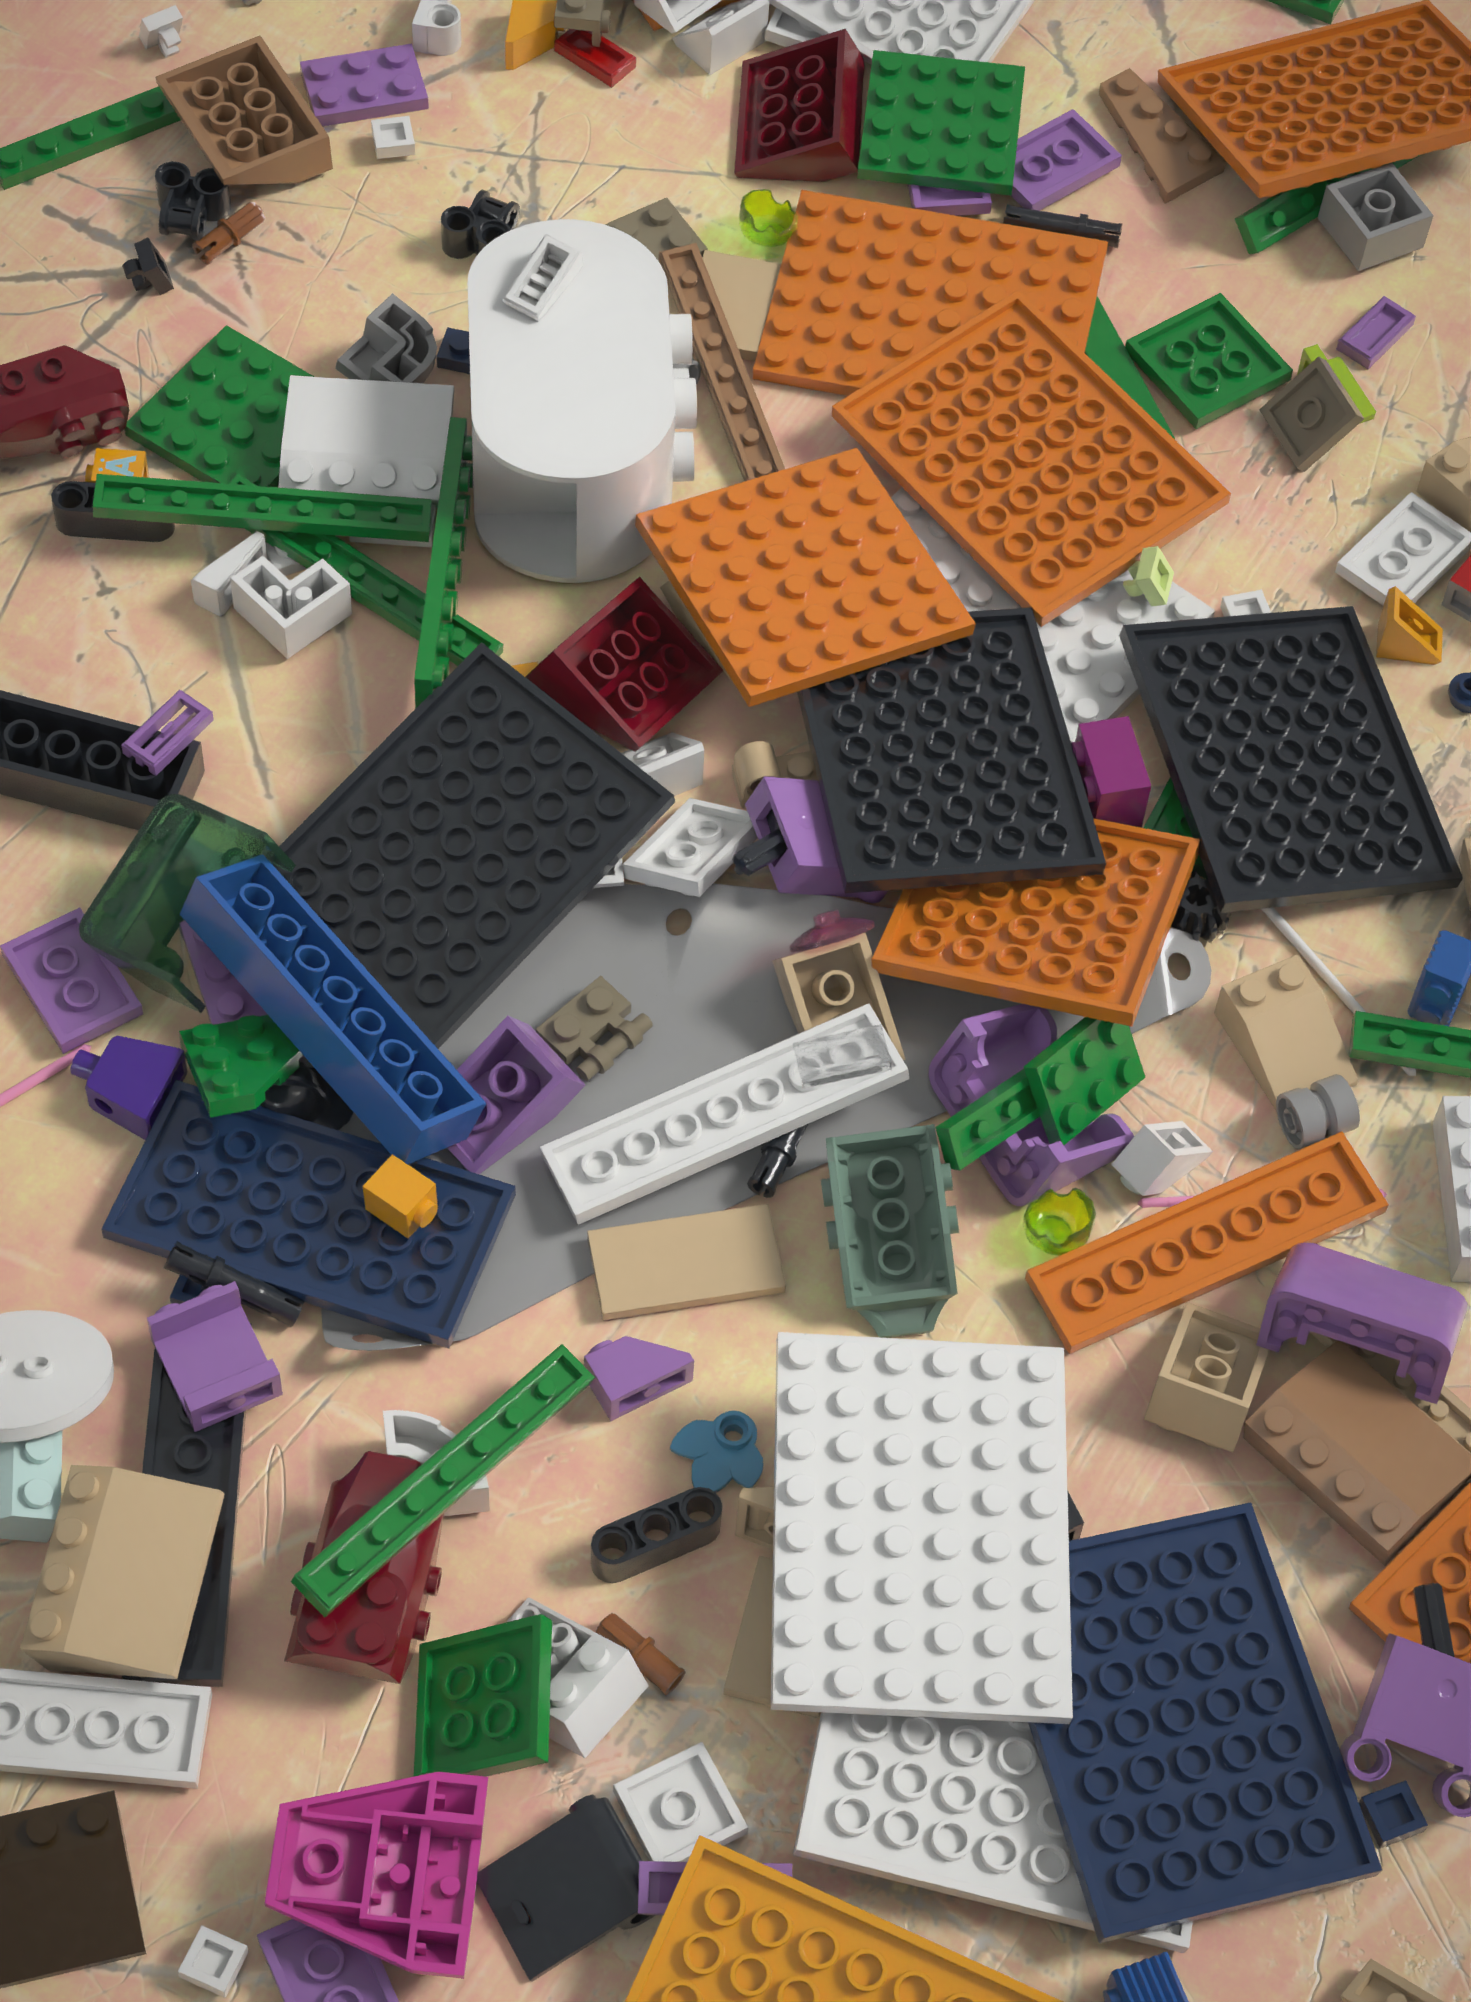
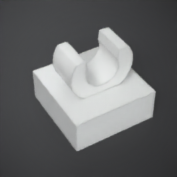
M176 5L141 20L139 38L145 49L159 45L165 58L180 51L177 45L181 43L179 35L183 17Z

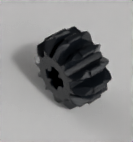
M1195 870L1188 880L1170 928L1189 933L1196 941H1199L1201 937L1207 942L1212 943L1217 933L1223 934L1224 930L1227 929L1228 917L1231 916L1232 912L1220 913L1208 878H1200L1197 870Z

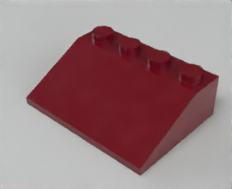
M846 28L742 62L734 169L737 178L825 182L858 172L864 58Z
M639 576L554 649L525 677L586 726L636 752L724 670Z

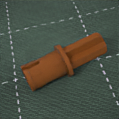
M249 202L228 219H219L216 228L192 244L194 252L197 255L210 246L211 249L199 258L203 263L210 264L213 259L229 247L239 246L241 238L264 222L263 210L254 202Z
M609 1614L597 1627V1634L629 1650L642 1675L662 1690L664 1695L670 1694L683 1679L686 1673L685 1670L678 1667L654 1646L655 1640L652 1637L645 1639L617 1614Z

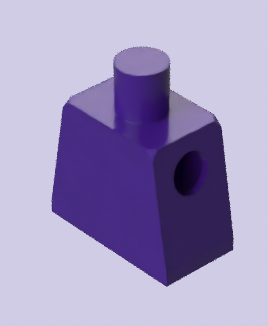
M123 1036L111 1038L101 1056L80 1049L76 1053L71 1065L72 1075L87 1080L85 1090L89 1106L97 1113L146 1140L175 1080L183 1082L188 1073L184 1050Z

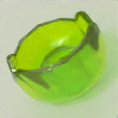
M769 189L752 190L742 196L739 211V227L744 237L749 241L761 246L776 247L784 245L796 232L798 215L791 208L789 200H786L783 204L776 202L772 196V191Z
M1072 1188L1067 1194H1058L1053 1189H1048L1039 1199L1031 1202L1024 1213L1023 1227L1029 1243L1047 1254L1056 1256L1085 1245L1095 1225L1096 1212L1093 1200L1078 1188Z

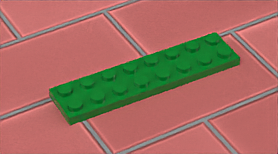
M450 417L414 677L415 709L438 686H442V682L449 676V657L443 656H447L448 649H452L454 624L448 623H451L452 616L457 615L458 591H452V589L455 590L456 584L461 583L462 559L457 557H460L461 551L465 552L467 535L466 526H461V524L465 523V519L469 520L471 495H467L465 492H469V488L474 486L473 463H468V461H473L472 436L467 435V418Z

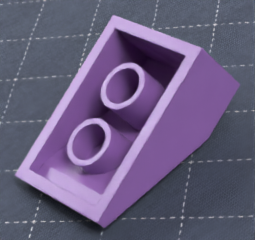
M507 1015L457 1069L486 1102V1105L468 1138L447 1148L468 1171L481 1174L553 1120L584 1088L585 1084L529 1024Z

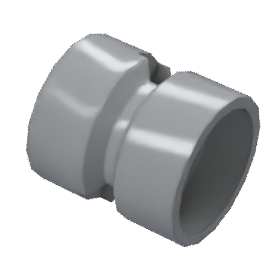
M1335 1074L1315 1081L1311 1084L1310 1090L1307 1087L1303 1089L1295 1088L1277 1096L1276 1111L1280 1126L1289 1143L1296 1149L1305 1148L1325 1139V1134L1332 1136L1341 1131L1346 1133L1359 1127L1360 1114L1357 1100L1350 1085L1341 1075Z

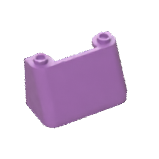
M1019 1004L962 1019L932 1059L928 1073L934 1092L950 1116L958 1113L1024 1069L1023 1067L1057 1040V1025L1046 1008L1027 1004ZM1111 1113L1099 1116L1067 1144L1063 1145L1061 1141L1049 1144L1041 1118L1038 1117L986 1152L979 1159L1004 1197L1017 1207L1025 1206L1049 1196L1114 1161L1134 1138V1135L1120 1116Z
M1298 1243L1290 1249L1273 1285L1256 1345L1279 1353L1280 1347L1285 1340L1297 1337L1296 1343L1305 1345L1310 1331L1400 1360L1396 1375L1405 1378L1406 1373H1408L1416 1383L1414 1397L1437 1404L1467 1312V1301L1463 1295L1452 1287L1322 1247L1315 1243Z

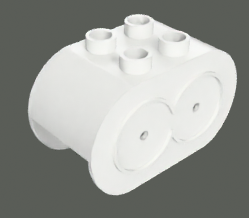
M577 219L540 221L515 228L487 244L474 259L468 274L475 527L482 544L497 560L527 576L562 583H581L606 579L631 569L652 553L635 527L636 514L672 504L673 482L694 481L693 432H675V429H696L697 427L695 378H689L688 368H673V364H692L691 314H669L668 284L661 264L642 243L627 233L601 223ZM548 234L580 250L584 265L540 321H537L504 304L502 299L544 235ZM552 260L547 263L557 269H560L562 266ZM540 271L538 274L550 281L554 278L543 271ZM531 282L529 285L542 293L546 290V288L534 282ZM522 293L519 297L534 306L539 301L525 293Z

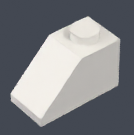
M1183 1121L1145 1124L1111 1165L1121 1174L1120 1180L1126 1188L1135 1194L1145 1196L1164 1192L1206 1160L1213 1151Z

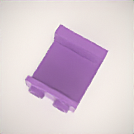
M235 1281L225 1286H211L202 1291L196 1298L181 1304L171 1303L157 1310L154 1315L147 1317L151 1340L194 1432L283 1395L280 1373L273 1359L267 1360L241 1306L239 1288Z

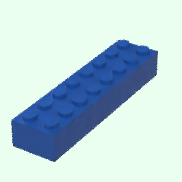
M263 854L195 878L180 912L181 917L391 1155L393 1154L406 1164H410L468 1138L486 1102Z

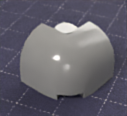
M392 293L366 318L363 336L337 359L335 369L348 379L424 383L433 370L436 359L437 345L433 336V328L420 314Z

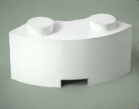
M403 1410L383 1411L387 1455L417 1460L422 1465L456 1436L455 1433L442 1426L440 1420L431 1416ZM487 1476L452 1505L443 1516L490 1511Z

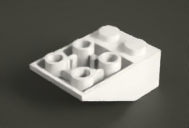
M528 1597L506 1622L542 1614L552 1620L549 1738L586 1758L648 1688V1684L629 1650Z

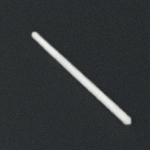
M1274 907L1261 909L1353 1014H1355V1011L1366 1012ZM1400 1066L1408 1076H1416L1415 1068Z

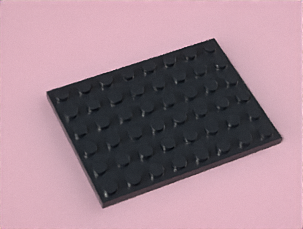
M1353 606L1123 625L1119 634L1121 643L1192 837L1200 839L1198 853L1220 913L1458 888L1463 876Z
M1032 608L968 611L976 623L973 635L797 692L845 894L1104 874L1106 866L1105 857Z
M481 642L442 682V686H438L267 859L439 1049L675 803L674 794Z

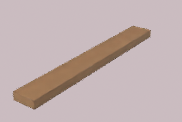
M697 243L660 251L659 263L665 272L679 314H691L692 347L701 366L702 374L744 481L784 470L785 466Z

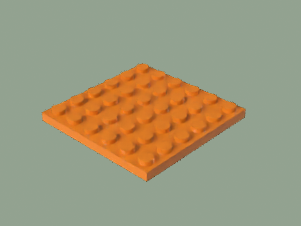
M857 447L636 514L635 527L748 707L973 635L976 623Z
M1093 818L1106 861L1103 875L903 889L871 959L872 968L876 969L880 974L1132 1027L1198 857L1200 839Z

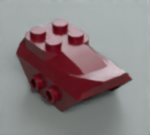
M66 345L0 365V458L24 457L50 451L52 454H60L61 457L66 458L78 454L85 446L95 443L108 445L120 439L122 436L121 432L127 425L130 411L120 369Z
M371 1451L365 1452L348 1474L342 1479L332 1482L316 1543L308 1542L302 1568L417 1470L421 1463L408 1458ZM444 1513L328 1616L324 1617L295 1588L290 1614L296 1616L284 1661L400 1684L413 1658L417 1640L425 1641L427 1638L431 1612L425 1611L428 1595L437 1596L442 1576V1568L436 1567Z

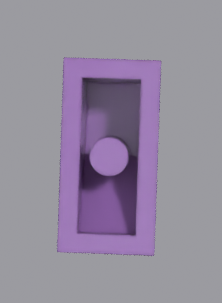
M624 1336L614 1342L606 1340L595 1345L584 1356V1366L595 1377L589 1385L609 1420L613 1421L692 1382L694 1359L688 1352Z

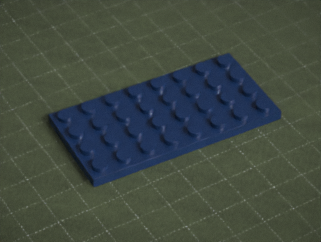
M175 1080L101 1230L105 1239L164 1258L168 1257L175 1242L178 1241L213 1259L219 1256L225 1259L226 1265L272 1285L287 1294L302 1299L305 1303L449 1349L514 1201L516 1187L515 1185L425 1157L408 1164L409 1166L436 1183L438 1210L433 1220L426 1227H419L408 1239L365 1209L363 1185L391 1156L382 1144L291 1115L277 1113L262 1106H258L253 1110L210 1118L198 1087Z

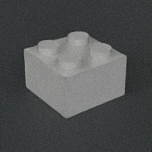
M1389 163L1327 185L1318 219L1355 268L1361 271L1423 248L1434 215L1394 164Z

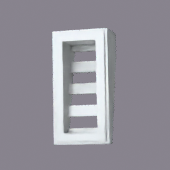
M545 234L503 297V303L540 321L584 265L582 252ZM552 260L562 266L560 269H557L547 263ZM540 271H543L554 278L550 281L538 274ZM534 282L546 288L545 292L542 293L530 287V283ZM522 293H525L539 301L534 306L519 297Z
M256 531L193 577L191 580L193 599L198 606L220 617L226 613L233 604L230 578L261 556L267 559L264 534Z

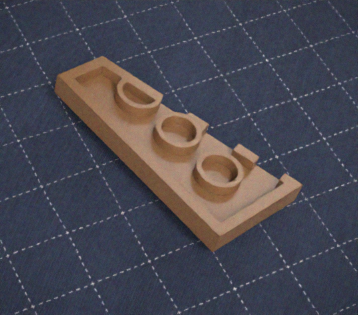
M1130 68L1100 83L1099 96L1118 127L1124 128L1129 137L1128 144L1134 153H1139L1145 163L1144 170L1151 181H1156L1160 188L1159 195L1165 204L1224 172L1226 161Z

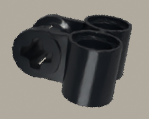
M170 161L163 163L155 171L158 204L161 208L159 216V232L161 235H168L170 232L192 236L193 240L198 241L204 235L206 221H218L221 218H226L231 212L229 185L222 183L213 168L201 170L193 177L186 165Z
M482 189L476 194L469 208L465 206L447 208L441 215L442 250L449 257L456 259L467 258L473 253L477 256L495 238L515 228L520 213L519 204L514 201L505 203L490 197V193Z

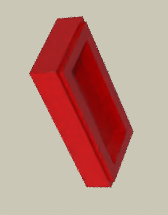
M569 29L554 41V51L611 88L636 68V57L605 37L601 36L600 47L592 46V31Z

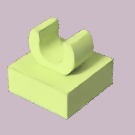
M1158 546L1143 548L1140 561H1136L1128 568L1133 580L1123 581V586L1129 596L1136 597L1144 594L1151 607L1167 605L1174 571Z

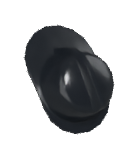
M300 1061L299 1068L281 1085L273 1084L265 1091L266 1100L259 1105L277 1113L291 1115L335 1130H340L346 1125L354 1113L315 1068L308 1067Z

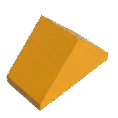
M1396 586L1388 589L1378 622L1376 657L1432 665L1440 663L1442 661L1443 629Z

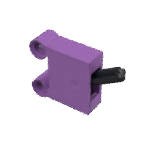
M763 777L745 803L758 840L734 854L732 858L736 865L734 871L738 875L744 873L750 876L768 865L779 893L856 897L868 903H879L889 890L844 893L818 781Z
M1439 1583L1422 1584L1413 1589L1422 1645L1391 1633L1388 1634L1354 1733L1344 1740L1340 1747V1752L1347 1772L1360 1780L1369 1782L1380 1780L1391 1767L1392 1757L1390 1749L1385 1744L1386 1739L1454 1764L1453 1768L1446 1769L1437 1775L1433 1782L1432 1792L1434 1800L1439 1807L1455 1816L1466 1818L1471 1816V1663L1454 1656L1442 1586ZM1363 1744H1372L1377 1753L1376 1762L1367 1770H1358L1354 1762V1754L1357 1748ZM1464 1779L1469 1784V1797L1463 1804L1454 1806L1448 1798L1449 1787L1456 1780Z

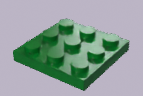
M1221 292L1126 340L1125 345L1131 359L1195 429L1291 380L1293 369Z
M538 1614L419 1645L413 1777L434 1772L487 1777L548 1763L552 1647L551 1619Z

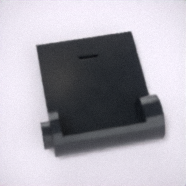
M588 1795L579 1799L570 1806V1814L478 1872L477 1883L528 1979L532 1982L617 1927L623 1930L631 1929L656 1916L638 1914L639 1861H642L612 1804L606 1797L597 1799L595 1795ZM522 1904H523L524 1907L526 1908V1910H527V1912H528V1914H529V1916H530V1918H531V1922H530V1923H529V1917H528V1915H527L525 1909L523 1908Z

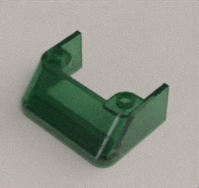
M171 794L162 798L147 817L82 917L79 924V934L82 940L94 951L150 989L202 1013L206 1005L180 981L184 971V962L181 956L175 950L167 947L180 927V923L184 920L180 912L195 878L262 854L271 864L289 872H292L296 865L266 832L184 795Z

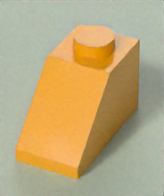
M513 0L505 40L506 69L514 70L554 48V41L557 40L558 31L565 32V28L554 27L557 0Z

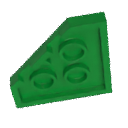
M248 1015L235 1021L219 1024L205 1023L197 1025L192 1029L179 1031L180 1046L184 1050L185 1058L210 1118L256 1109L266 1100L265 1091L273 1084L281 1085L299 1068V1059L303 1056L269 1015Z

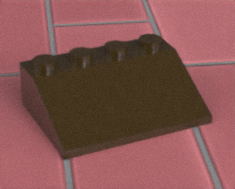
M114 1790L0 1816V1989L146 1954L121 1812Z

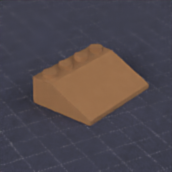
M260 35L155 77L156 83L224 185L299 183L333 169L329 135Z
M1339 1340L1280 1386L1244 1423V1439L1384 1566L1471 1477V1454L1348 1345Z

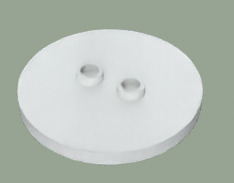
M24 1310L0 1314V1443L27 1441L54 1434L76 1424L102 1403L113 1383L114 1366L110 1345L100 1331L79 1318L58 1312Z

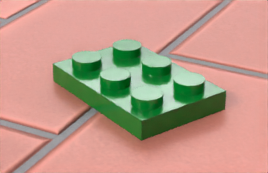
M1088 1017L1080 1020L1023 1067L1049 1144L1059 1141L1063 1145L1067 1144L1146 1078L1130 1027Z

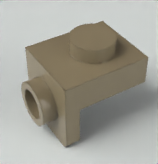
M557 0L554 27L592 31V46L600 47L602 33H609L611 10H604V0Z

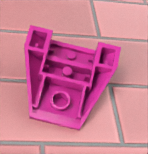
M434 1772L279 1804L265 1906L410 1973L464 1979L481 1851L488 1777Z

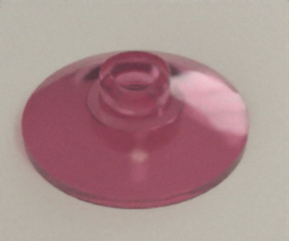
M838 909L823 912L813 916L815 926L798 936L789 945L790 952H799L836 943L875 928V922L865 918H841Z

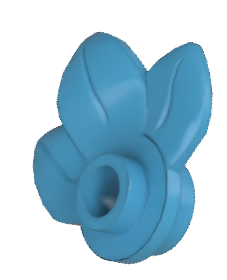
M740 1411L725 1412L714 1421H692L676 1434L670 1446V1450L673 1453L694 1460L692 1464V1484L694 1488L704 1487L718 1492L726 1487L732 1479L745 1488H752L759 1480L763 1470V1457L755 1446L757 1440L756 1425L749 1416ZM730 1431H736L741 1434L742 1438L738 1441H730L726 1439L725 1434Z

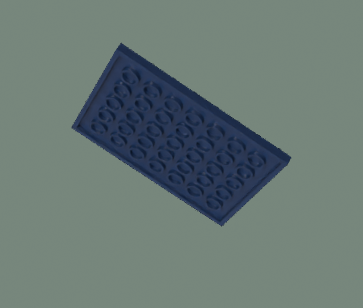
M1252 1503L1069 1541L1073 1718L1070 1724L1028 1722L1099 1944L1377 1876L1382 1871L1379 1858Z

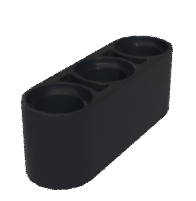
M64 482L55 487L51 494L56 527L64 535L162 542L171 537L175 530V523L93 517L96 483Z
M692 1488L604 1525L592 1537L591 1567L593 1573L604 1582L617 1583L710 1544L720 1533L722 1517L720 1497L709 1488ZM696 1511H702L709 1514L711 1519L705 1522H697L692 1520L689 1515ZM656 1529L662 1530L668 1537L655 1541L647 1538L645 1534L650 1530ZM616 1548L621 1550L624 1555L619 1559L612 1560L605 1558L601 1553L606 1549Z

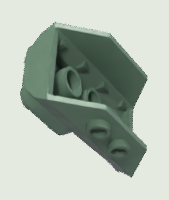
M935 1125L826 1138L830 1178L821 1179L824 1207L833 1206L835 1221L826 1222L829 1249L839 1248L846 1308L859 1312L870 1323L880 1338L932 1332L937 1318L948 1299L958 1294L950 1234L959 1233L956 1205L946 1206L945 1191H953L950 1163L941 1164Z

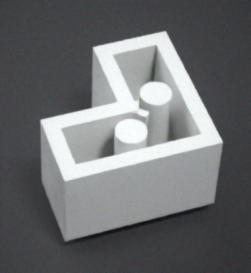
M261 556L230 578L234 609L287 659L352 615L350 583L323 558L292 580L284 576L264 556Z

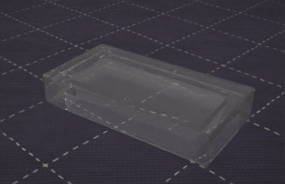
M881 1024L793 1043L803 1088L892 1070Z

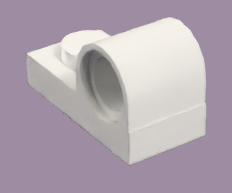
M452 0L420 1L412 22L413 49L415 52L447 56L459 50L461 47V13L455 5L451 4Z

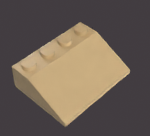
M71 1465L20 1649L47 1670L177 1679L225 1494L221 1490L117 1467Z

